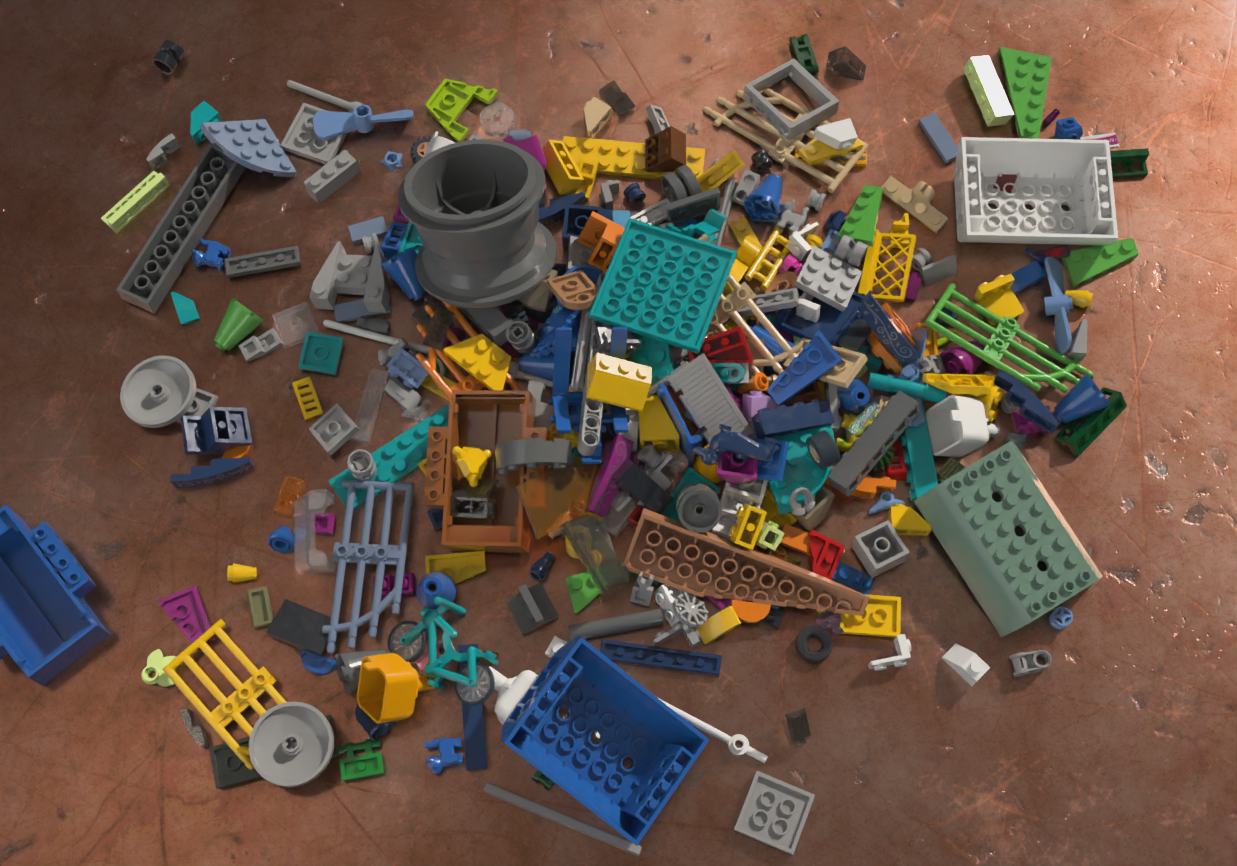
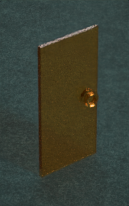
M602 450V461L600 464H582L581 454H578L572 458V464L565 465L564 469L551 468L516 486L536 539H540L588 512L586 509L596 474L601 472L604 461Z

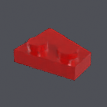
M811 529L808 533L811 572L832 580L845 546Z

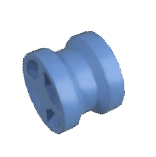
M1063 606L1057 607L1049 616L1051 626L1059 630L1066 628L1073 620V614L1070 609Z

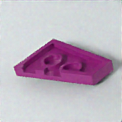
M195 585L157 601L191 643L211 627ZM214 635L206 641L207 644L216 641Z

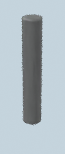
M660 608L568 625L570 640H573L577 637L587 639L662 625L664 623Z

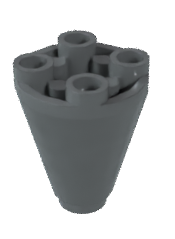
M390 650L342 652L334 655L337 666H340V669L337 670L340 682L344 681L343 686L346 694L358 689L362 658L391 653Z

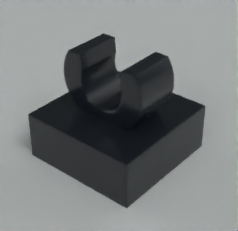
M771 605L769 613L759 623L778 629L785 608Z

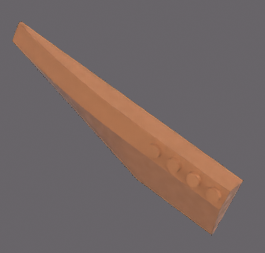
M645 508L642 511L622 566L623 569L636 574L643 572L642 576L650 578L652 574L655 581L701 597L710 596L718 599L744 600L760 604L784 607L793 606L801 609L810 608L817 609V611L827 610L859 616L863 615L870 598L865 594L758 550L741 546L729 539L710 532L697 533L690 531L680 521Z

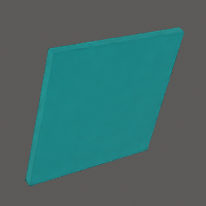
M629 218L593 303L589 318L614 327H627V330L699 354L735 262L737 251Z

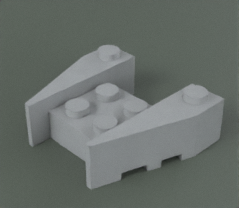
M341 242L336 243L313 281L310 300L316 309L334 310L333 305H335L337 294L364 295L363 302L369 312L387 313L390 291L388 289L386 270L381 265L385 258L379 244H375L373 256L347 255Z

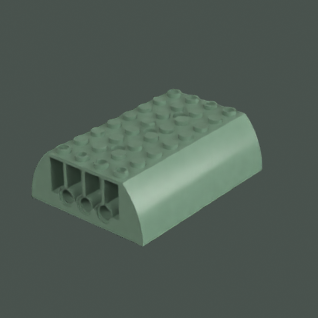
M1010 441L941 482L914 501L1001 637L1036 620L1103 577L1014 441ZM993 492L1001 495L1000 502H995L992 499ZM1016 526L1023 529L1024 534L1022 537L1015 534L1014 529ZM1038 561H1043L1046 564L1045 571L1038 569Z

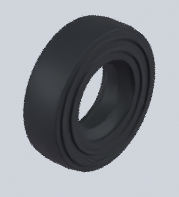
M812 625L801 630L796 640V647L801 657L805 660L820 662L831 653L833 640L825 628ZM812 636L820 638L822 648L818 651L810 650L807 646L808 638Z

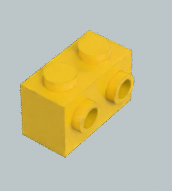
M743 503L737 510L736 517L738 519L736 524L732 525L730 529V541L753 550L767 512Z

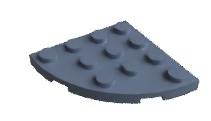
M266 119L202 123L200 128L212 144L216 143L224 150L223 154L235 162L262 173V170L273 173L274 176L294 177L297 171L283 148H281Z

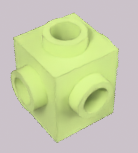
M771 520L768 522L764 521L756 540V545L763 549L769 547L775 551L785 533L778 529L780 525Z

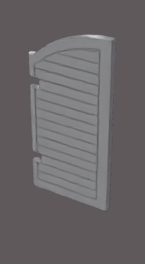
M704 353L667 378L675 392L680 389L683 392L679 399L699 429L702 426L706 428L702 435L708 443H710L714 435L721 431L719 428L720 424L732 427L731 432H738L745 436L754 433Z

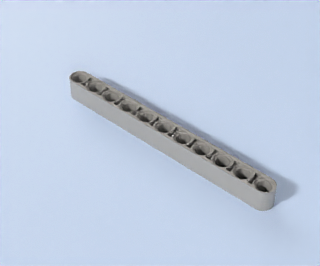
M602 272L599 275V278L595 285L598 288V291L601 287L606 272ZM593 319L587 352L577 445L579 453L584 456L592 455L598 445L603 402L586 398L588 364L596 353L608 355L607 352L599 351L595 330L597 327L611 328V325Z

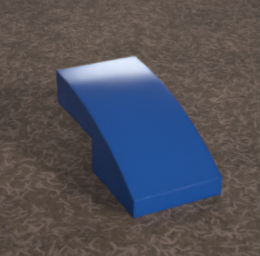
M1037 261L1031 262L1012 273L1015 280L1010 288L1014 294H1017L1027 286L1034 285L1046 277L1047 274Z

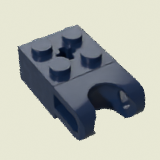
M566 204L562 247H568L570 236L579 237L592 211L612 221L611 212L613 210L595 206Z

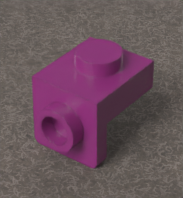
M910 271L905 298L914 300L917 298L922 278L918 277L916 272Z

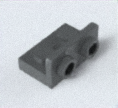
M597 327L595 330L598 349L601 352L610 353L612 329L610 327ZM630 331L627 334L626 354L635 352L641 345V341L635 340L633 332Z

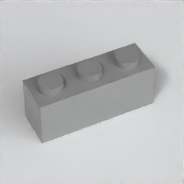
M346 150L342 151L303 182L307 193L320 204L360 172L358 163Z

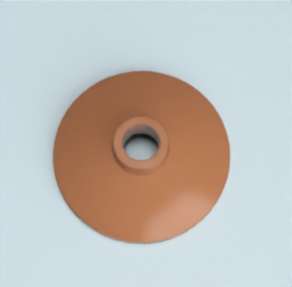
M791 271L776 275L765 291V294L797 288L793 285L798 275Z

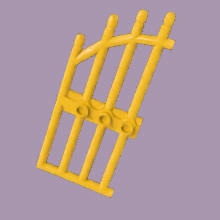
M220 619L162 670L238 758L245 763V766L252 770L254 766L251 759H249V747L239 746L226 731L225 727L235 720L250 737L253 728L240 713L250 705L261 717L266 710L256 699L265 691L278 705L286 703V701L272 686L276 682L274 677L264 666L259 670L222 630L226 623ZM213 635H217L252 675L245 683L242 684L206 643ZM198 648L204 652L236 689L228 698L224 696L190 657ZM182 662L190 668L220 703L212 712L206 708L174 671Z

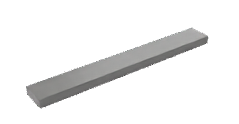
M486 783L483 789L485 793L636 856H639L642 847L640 845L636 846L628 840L495 785Z

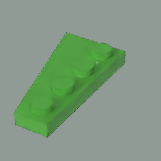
M864 186L838 234L839 241H841L844 235L853 238L855 243L860 241L873 247L876 223L879 217L878 212L883 194L882 187Z
M1133 238L1116 241L1109 246L1096 245L1070 251V257L1063 258L1062 260L1074 288L1084 281L1087 282L1093 279L1098 274H1103L1109 271V269L1137 257L1139 252Z

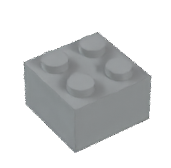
M889 520L855 536L851 547L871 578L905 562L910 553Z

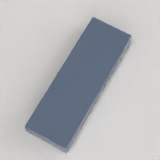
M934 112L919 119L918 123L945 164L955 160L958 146Z
M363 299L333 305L336 322L338 323L356 321L358 317L366 319L392 313L390 301L387 313L369 312Z

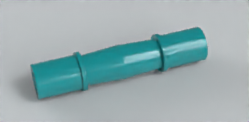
M876 373L870 374L868 388L886 391V393L888 391L898 393L900 390L910 397L923 398V401L928 400L939 403L946 398L947 394L946 391L927 383L923 385Z

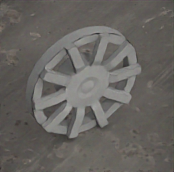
M686 592L678 595L673 601V611L676 617L685 625L700 627L706 622L708 617L705 603L695 595L687 594Z

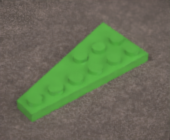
M1000 47L998 52L1002 59V69L1005 71V82L1009 99L1012 101V111L1016 118L1015 124L1018 137L1039 139L1052 57Z

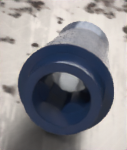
M546 552L544 556L530 566V576L540 582L546 579L556 557L552 553Z

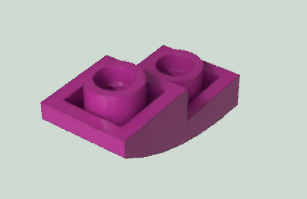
M404 574L401 596L415 594V574ZM384 575L381 597H386L394 589V575ZM373 577V594H374V586H375V578H376V577Z

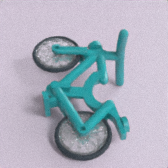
M435 597L434 603L439 605V607L432 610L425 606L420 612V616L424 620L419 623L403 621L392 629L387 642L388 650L391 653L400 655L407 662H413L423 654L426 648V632L428 631L429 663L425 666L424 671L426 676L435 678V680L429 679L427 683L443 689L445 685L441 684L444 678L454 681L455 693L460 701L467 705H479L490 697L495 684L493 672L486 664L479 662V658H485L491 663L498 665L497 655L487 649L484 653L473 646L469 647L466 653L457 652L452 645V638L457 637V632L441 615L449 609L463 616L466 614V609L444 598ZM436 624L444 630L442 639L443 647L446 651L438 659ZM452 660L468 662L457 673L443 669Z

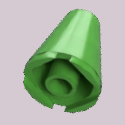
M232 298L215 335V346L222 351H225V349L230 351L264 320Z

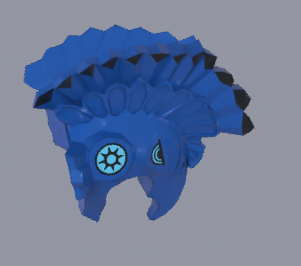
M557 299L558 305L537 332L539 343L529 353L530 356L540 358L543 355H549L551 352L554 354L557 327L572 328L571 352L576 351L581 320L579 319V314L581 310L572 311L564 307Z

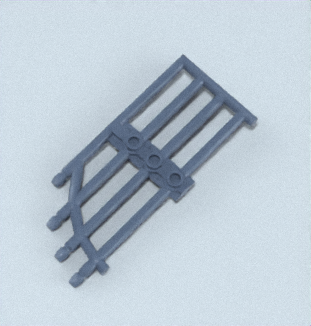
M342 481V487L348 488L341 542H335L332 554V562H338L330 625H323L322 633H329L327 653L332 654L335 650L334 643L336 642L337 632L349 630L347 646L353 649L356 643L355 638L358 627L370 621L369 637L375 638L379 615L391 602L393 603L392 614L399 613L415 483ZM356 488L367 489L361 542L349 543ZM375 489L387 490L380 544H368ZM394 490H404L406 494L399 545H388ZM346 563H358L350 622L338 624ZM377 564L372 610L359 618L365 565ZM385 565H397L394 589L381 601Z

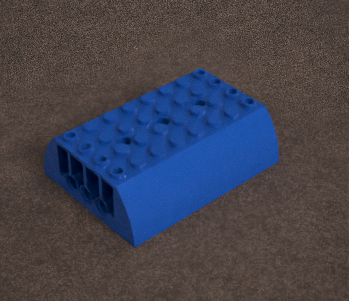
M582 637L574 638L554 653L505 720L501 731V741L636 846L710 740ZM565 706L568 709V715L562 719L559 717L558 711L561 707ZM594 732H598L600 735V740L596 744H593L590 739ZM625 757H630L632 761L631 766L625 769L622 761Z

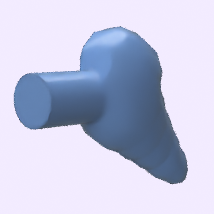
M885 491L881 493L880 499L869 509L868 513L875 514L889 510L891 506L896 504L905 505V501L894 499V495L891 492Z

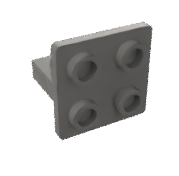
M538 583L530 588H527L526 584L518 587V594L506 599V603L523 635L558 618V613L542 583Z

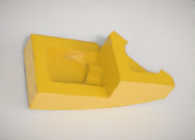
M905 213L903 218L892 224L889 233L909 234L908 213ZM904 240L899 244L902 248H906L910 243L909 240Z

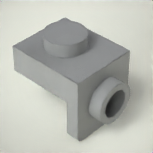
M609 180L601 183L599 199L601 205H605V209L613 210L611 194L619 192L618 180Z

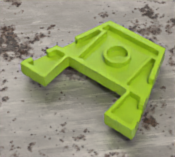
M444 79L425 106L457 142H462L469 134V129L457 123V119L474 97L490 105L498 95V90L495 88H491V90L485 89L480 85H476V87L470 86L464 82Z

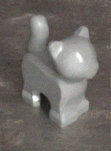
M794 199L780 204L782 214L775 228L779 227L782 230L781 233H783L786 227L789 228V236L793 232H799L802 229L809 208L805 207L802 209L801 215L793 213L795 209Z
M400 338L398 343L389 349H380L378 351L379 365L388 364L400 347L404 350L408 342L404 338ZM413 348L408 352L414 358L418 354Z

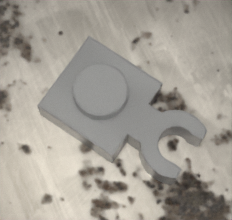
M929 355L917 360V363L923 365V369L920 370L921 373L945 374L940 355Z
M640 572L637 582L633 585L630 602L650 606L654 586H651L654 576L651 574L650 578L646 580L642 577L643 572Z

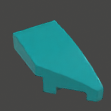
M171 292L182 325L200 319L194 301L178 293Z

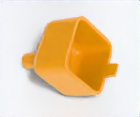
M396 653L365 656L361 661L357 702L359 707L377 724L404 720L413 714L418 692L436 688L427 683L429 679L435 680V678H429L426 675L418 676L416 669L411 666L410 662L405 661Z

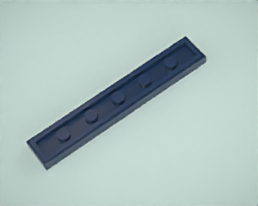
M604 639L601 642L600 652L615 663L718 677L720 675L722 655Z
M479 644L458 645V652L466 653L471 646L479 649ZM459 662V670L468 662ZM468 668L461 675L468 677ZM460 683L461 695L466 700L477 701L482 699V687L476 689ZM462 702L466 770L487 768L483 703L472 706Z

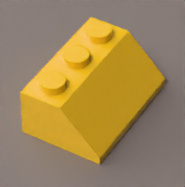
M596 353L588 364L586 398L641 412L651 386L652 367Z

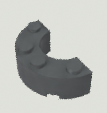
M530 438L499 443V448L498 445H495L496 471L499 472V475H510L511 471H518L520 467L527 466V469L539 468V465L553 466V469H564L565 465L572 464L571 440L553 438V441H544V438Z

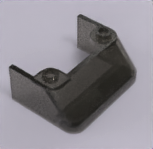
M586 514L561 524V539L565 540V537L568 539L599 589L600 602L603 603L629 587L630 580L628 577L631 574L625 565L622 567L598 529L599 523L595 516Z

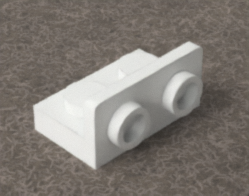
M663 584L654 592V595L664 612L665 619L672 627L680 621L673 611V601L678 595L686 592Z

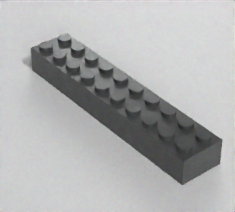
M210 142L119 284L116 291L123 300L155 314L193 252L191 250H195L199 244V239H202L246 169L245 166L223 154L224 150L218 145Z

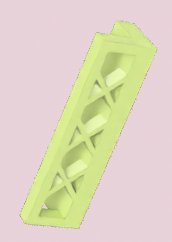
M153 171L102 216V221L118 233L170 186L166 177L162 173L158 174Z

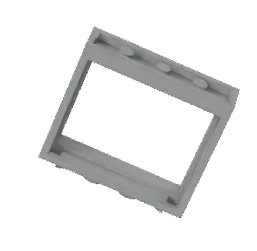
M794 58L746 84L743 94L746 102L788 141L837 114L840 102ZM787 76L821 106L792 123L759 93Z

